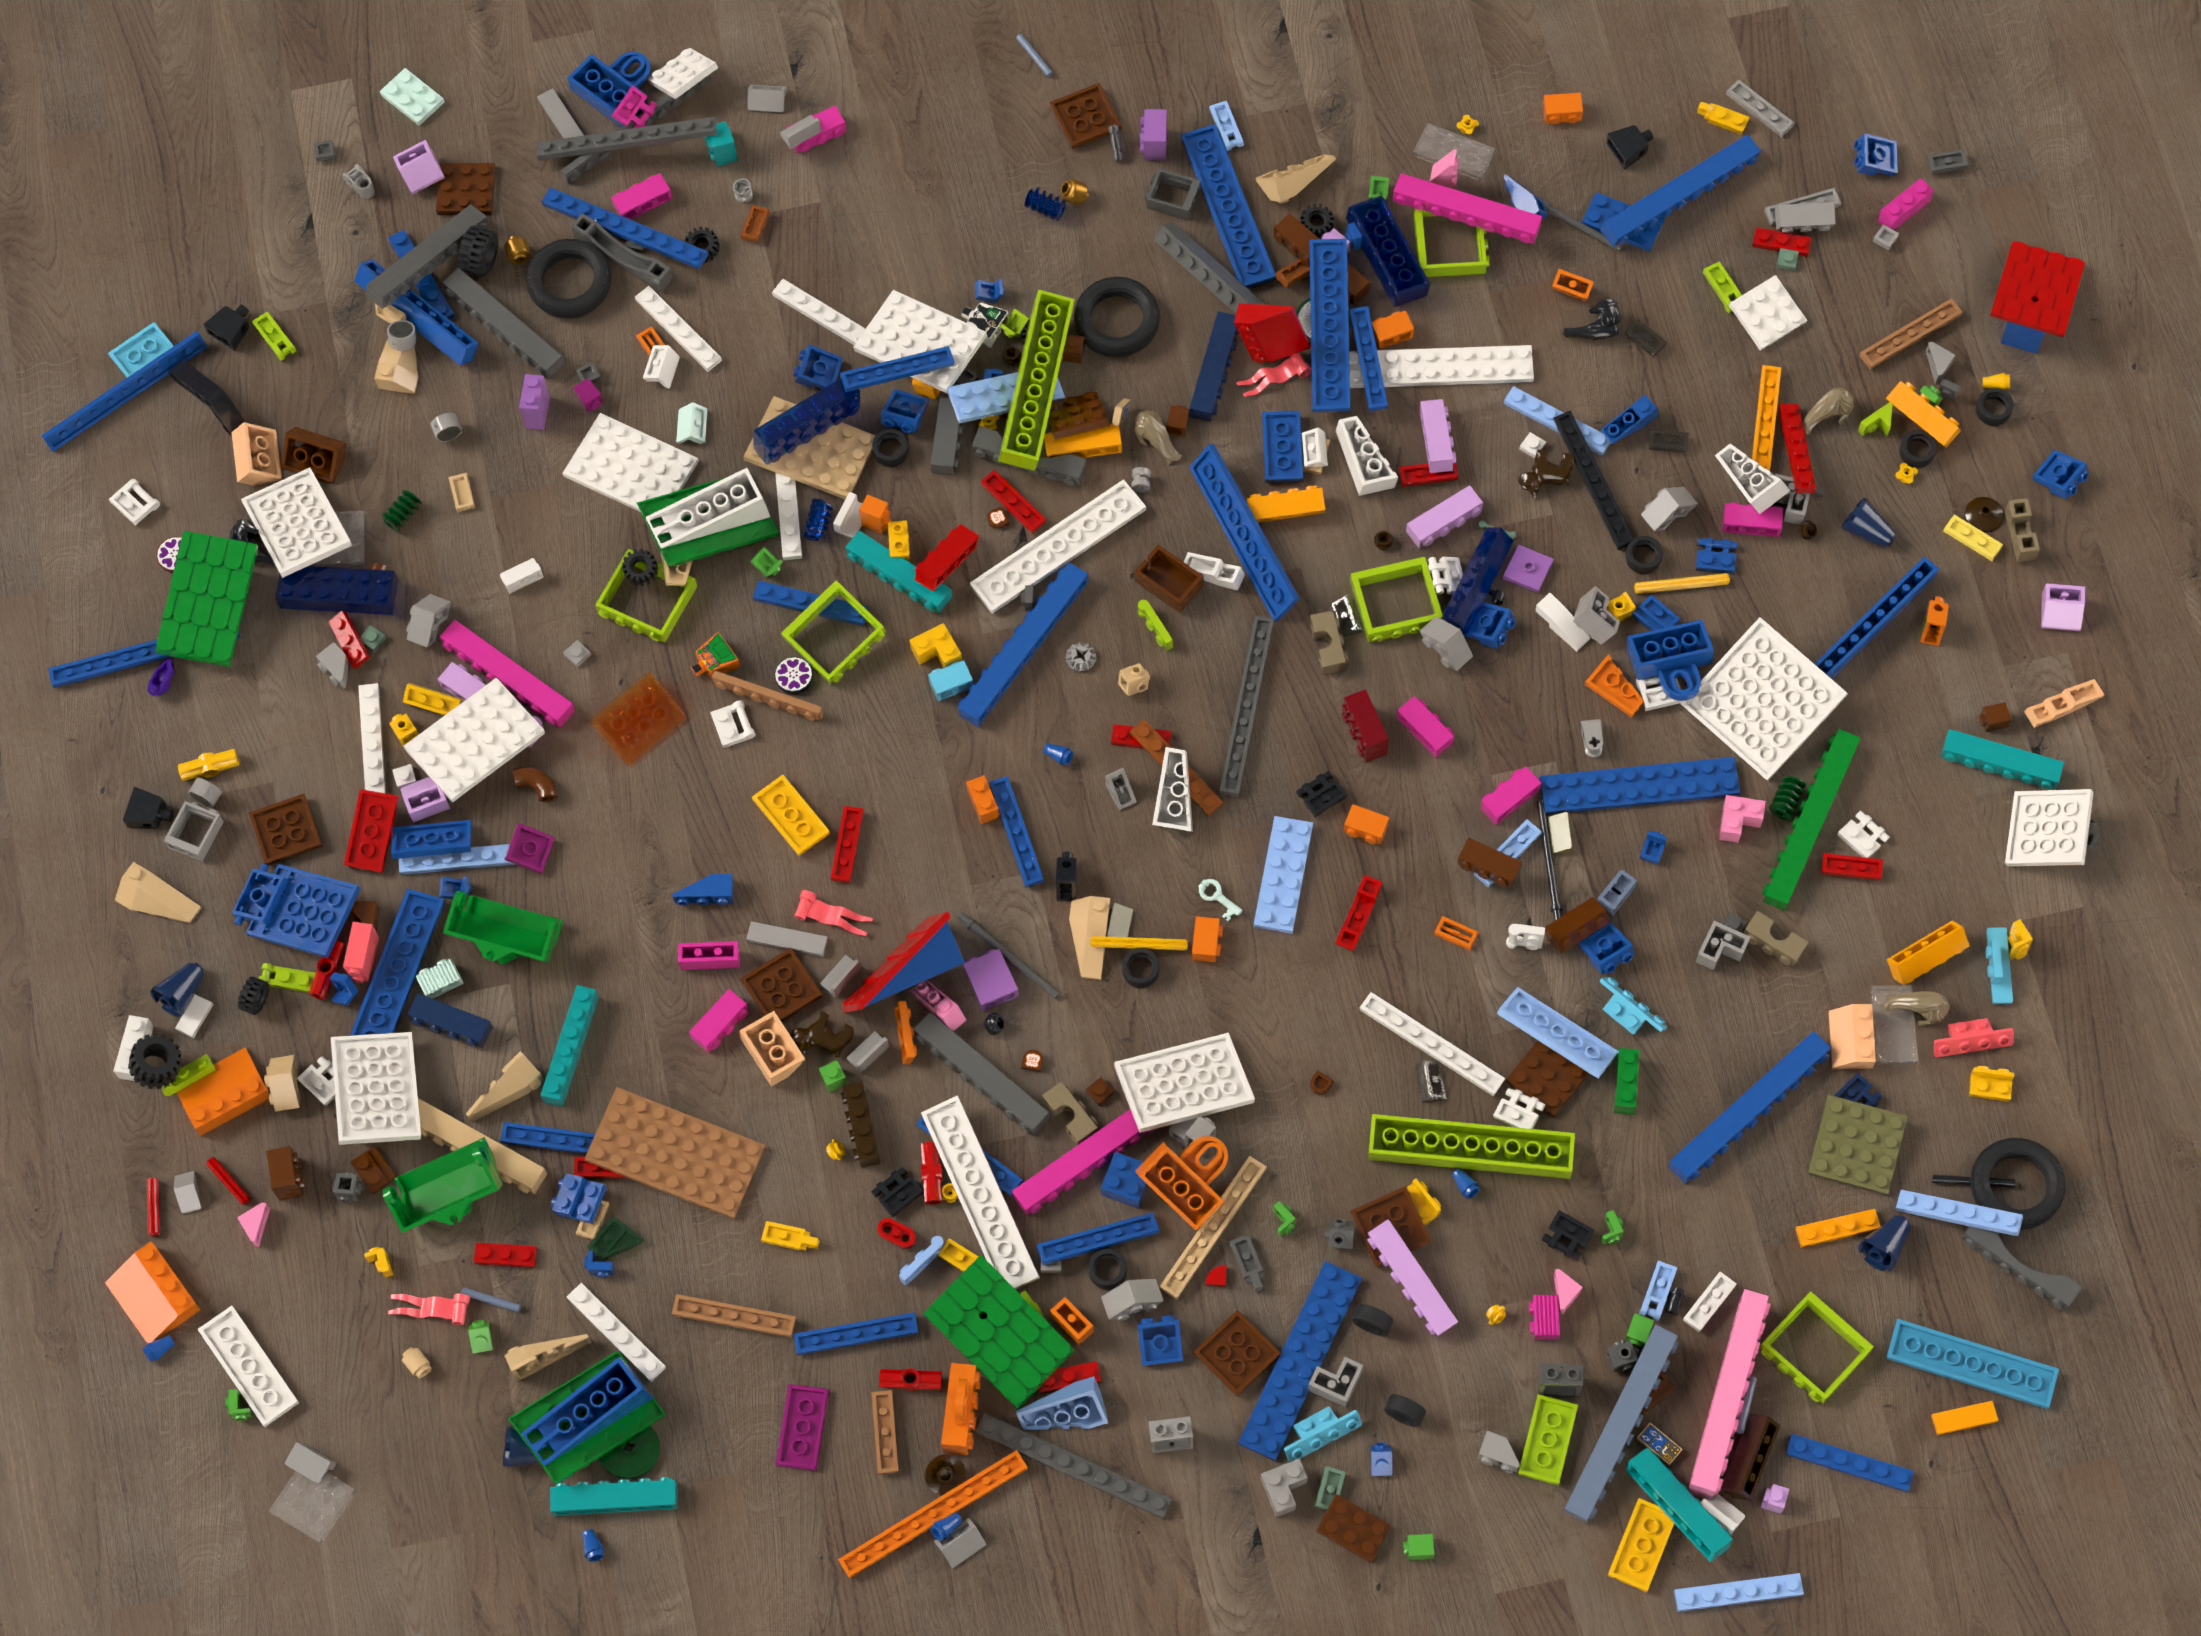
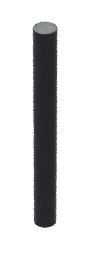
M1932 1175V1183L1970 1185V1177ZM1990 1178V1186L2015 1187V1179Z

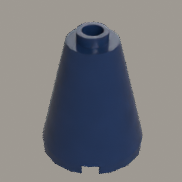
M1863 498L1846 518L1841 528L1883 548L1886 545L1890 547L1896 539L1894 536L1896 532L1868 499Z
M198 963L186 964L155 985L150 991L151 997L156 1003L160 1001L163 1004L161 1008L175 1017L181 1016L204 977L202 966Z
M1894 1216L1864 1238L1858 1245L1859 1253L1863 1252L1866 1256L1864 1260L1880 1271H1885V1269L1891 1271L1896 1265L1910 1232L1909 1220L1904 1216Z
M507 1426L503 1466L513 1467L540 1463L513 1426Z

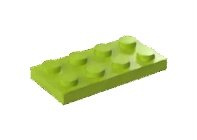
M1537 1395L1518 1475L1559 1485L1576 1417L1577 1404Z

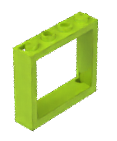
M1413 208L1419 278L1486 274V268L1490 266L1489 255H1486L1485 251L1488 250V239H1484V234H1487V231L1480 227H1476L1479 262L1427 265L1423 217L1436 215Z
M628 549L624 557L628 558L627 553L633 554V550ZM623 557L595 605L597 612L605 619L615 620L620 626L625 627L626 625L638 634L644 633L656 642L662 641L665 643L697 588L696 579L688 575L685 586H680L685 588L662 630H659L608 607L625 578L622 570ZM643 561L637 562L634 565L644 571L647 569V563ZM657 562L659 570H657L658 575L655 576L665 580L663 565Z
M1425 557L1359 571L1350 575L1351 587L1367 642L1377 640L1381 642L1390 637L1399 638L1407 633L1416 634L1435 617L1443 620ZM1422 572L1434 614L1372 628L1360 586Z
M836 580L781 635L832 685L834 682H839L844 676L843 673L847 669H852L861 656L867 655L875 642L878 643L884 638L886 630ZM841 595L875 631L829 674L794 638L830 603Z
M1810 1291L1765 1339L1759 1349L1766 1359H1772L1777 1364V1368L1783 1374H1789L1799 1388L1807 1390L1812 1400L1823 1405L1871 1353L1874 1346ZM1806 1307L1810 1308L1860 1352L1824 1393L1771 1347Z

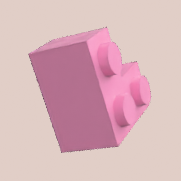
M1726 795L1719 840L1739 843L1742 825L1761 828L1766 801Z

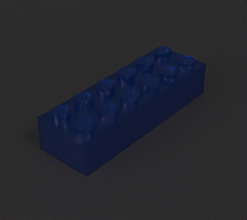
M1381 195L1349 206L1346 220L1348 224L1354 222L1362 235L1361 248L1393 307L1426 297L1430 288V282L1383 196Z
M840 378L753 430L754 450L766 465L771 462H777L781 456L786 453H792L801 444H807L816 435L825 433L831 426L838 425L846 417L855 415L860 410V390L846 392Z
M307 566L283 578L279 574L275 599L280 609L393 615L398 579L395 572L389 570Z

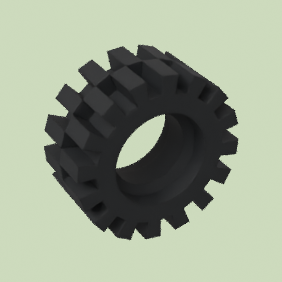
M1313 204V208L1309 205L1307 210H1303L1300 223L1317 237L1322 238L1326 232H1330L1333 229L1334 216L1331 210L1328 211L1327 206L1322 208V204H1319V207ZM1321 218L1324 224L1313 226L1310 224V220Z
M699 227L698 231L694 228V233L690 231L688 233L689 236L685 237V242L695 246L699 241H708L709 246L703 249L708 253L705 263L708 262L709 258L712 261L714 259L713 255L716 257L718 255L717 251L719 252V242L716 233L714 234L712 229L709 231L707 227H705V230Z
M634 549L633 554L627 553L628 558L624 557L622 570L631 584L634 583V585L638 586L640 583L641 586H645V582L650 584L651 579L653 581L656 579L655 575H658L657 570L659 568L652 553L650 554L648 550L644 552L643 549H639V552ZM643 561L647 563L645 572L636 573L633 571V567L637 562Z
M254 976L249 977V980L247 979L246 984L243 985V990L240 991L238 1009L252 1015L258 1014L262 1010L263 1004L266 1003L265 999L268 998V982Z

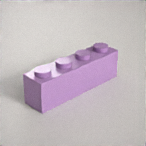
M1443 399L1420 401V416L1430 473L1453 471V463H1456L1455 451L1452 452L1451 449L1454 447L1453 437H1449V433H1451L1450 421L1446 420L1448 418V407H1444Z
M1469 485L1407 523L1406 532L1419 549L1423 546L1427 547L1436 538L1446 536L1454 527L1462 526L1467 519L1477 517L1482 511L1483 502Z

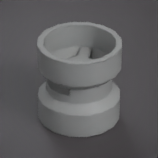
M741 178L734 182L733 190L737 202L743 204L750 202L753 198V192L749 180Z
M1144 467L1134 468L1132 470V478L1134 480L1132 481L1131 489L1139 493L1149 491L1150 469Z

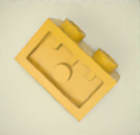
M907 520L888 522L890 557H902L910 563Z
M2021 919L2013 922L2008 934V941L2012 946L2009 954L2010 960L2014 958L2019 960L2025 957L2033 940Z
M1986 1066L1973 1068L1970 1077L1969 1096L2010 1102L2014 1073L2009 1072L2007 1069L1991 1070Z
M1415 1178L1407 1189L1425 1226L1440 1215L1441 1204L1435 1197L1432 1198L1428 1194L1427 1186Z

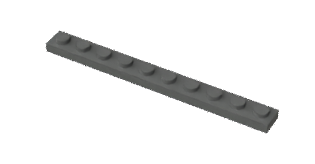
M710 74L676 99L667 94L655 102L657 104L654 109L655 112L652 117L647 119L645 127L651 126L653 122L663 118L672 108L678 107L686 98L693 96L701 87L707 86L711 81ZM642 111L641 113H639L638 115H636V117L640 118V116L642 115L643 111ZM630 121L627 127L623 125L616 131L632 129L634 124ZM615 150L581 155L561 170L563 180L567 184L576 181L580 175L591 170L595 164L605 160Z
M715 117L537 142V158L539 161L714 136L717 133V120Z
M1256 615L1254 617L1219 794L1239 797L1274 618Z
M985 1413L975 1431L976 1434L1013 1451L1017 1450L1021 1455L1161 1519H1164L1172 1502V1499Z

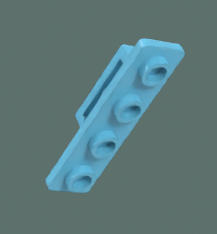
M1987 928L1986 958H1989L1987 975L1990 977L1992 1003L2012 1004L2013 994L2007 928Z
M1611 977L1601 978L1599 982L1614 993L1602 1010L1630 1033L1636 1034L1646 1020L1660 1032L1667 1029V1026L1664 1024L1665 1021L1660 1016L1651 1014L1649 1012L1650 1009L1644 1003H1638L1633 999L1634 995L1619 988V983Z
M1328 1406L1293 1425L1300 1440L1284 1448L1288 1461L1292 1462L1301 1459L1362 1426L1357 1410L1338 1419Z

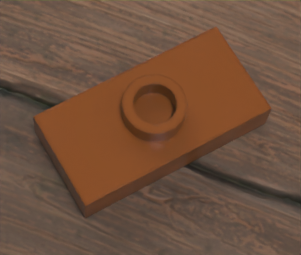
M752 205L740 235L741 239L759 243L770 215V209Z
M1300 258L1275 273L1276 279L1286 288H1289L1310 275V266L1306 267Z

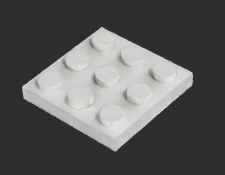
M689 48L683 50L675 59L668 61L663 68L653 72L648 81L650 85L676 99L718 69V66L711 59Z
M1776 275L1729 304V307L1760 351L1807 322V319Z

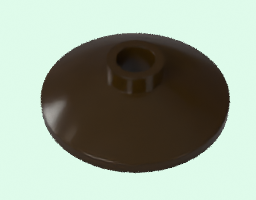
M1989 497L1975 498L1968 503L1965 509L1966 521L1982 532L1994 531L2003 521L2004 513L2002 507L1997 501Z
M942 1454L935 1457L929 1462L925 1470L927 1486L939 1495H944L964 1483L966 1478L964 1464L959 1458L951 1454ZM942 1470H947L944 1476L940 1475Z

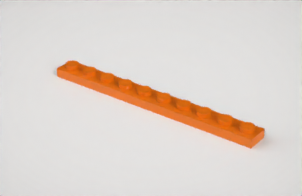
M1017 1450L844 1555L838 1559L839 1563L850 1579L930 1530L934 1522L961 1511L1028 1469L1027 1465Z

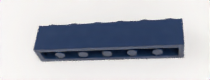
M1217 312L1189 408L1190 417L1211 422L1213 415H1217L1219 408L1217 401L1218 399L1221 400L1223 395V388L1221 387L1227 381L1228 372L1226 370L1227 367H1231L1233 360L1231 353L1236 350L1238 340L1235 339L1237 335H1240L1234 324L1236 315Z

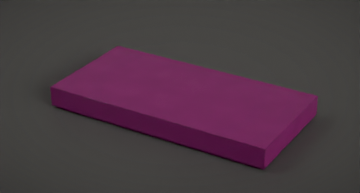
M788 1384L776 1466L817 1471L829 1389Z

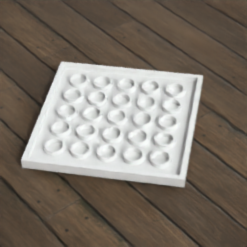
M1759 617L1701 680L1699 693L1694 698L1682 701L1680 704L1763 778L1769 781L1848 693Z

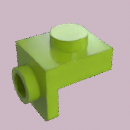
M1014 309L1006 323L1001 324L1000 327L1004 329L1003 333L1008 337L1013 338L1015 336L1020 338L1023 327L1026 328L1025 324L1030 322V318Z

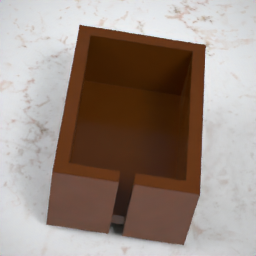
M1158 544L1147 556L1148 561L1144 560L1135 570V582L1181 613L1204 586V576Z

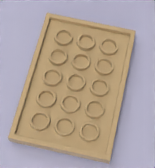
M774 396L744 454V461L846 500L849 492H853L872 453V443L876 435Z

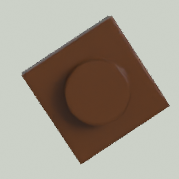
M1101 1077L1086 1088V1093L1098 1106L1114 1094L1112 1088Z

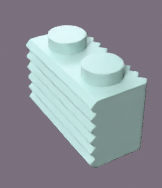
M452 958L449 960L443 959L437 963V966L425 968L416 975L425 996L431 999L464 984Z

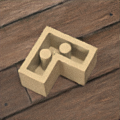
M294 1055L271 1058L269 1066L266 1067L267 1075L264 1076L266 1087H270V1104L274 1105L275 1112L299 1108L301 1098L297 1085L298 1070Z

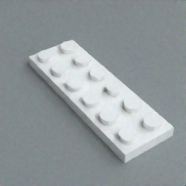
M230 1306L198 1329L264 1427L299 1404L233 1306Z

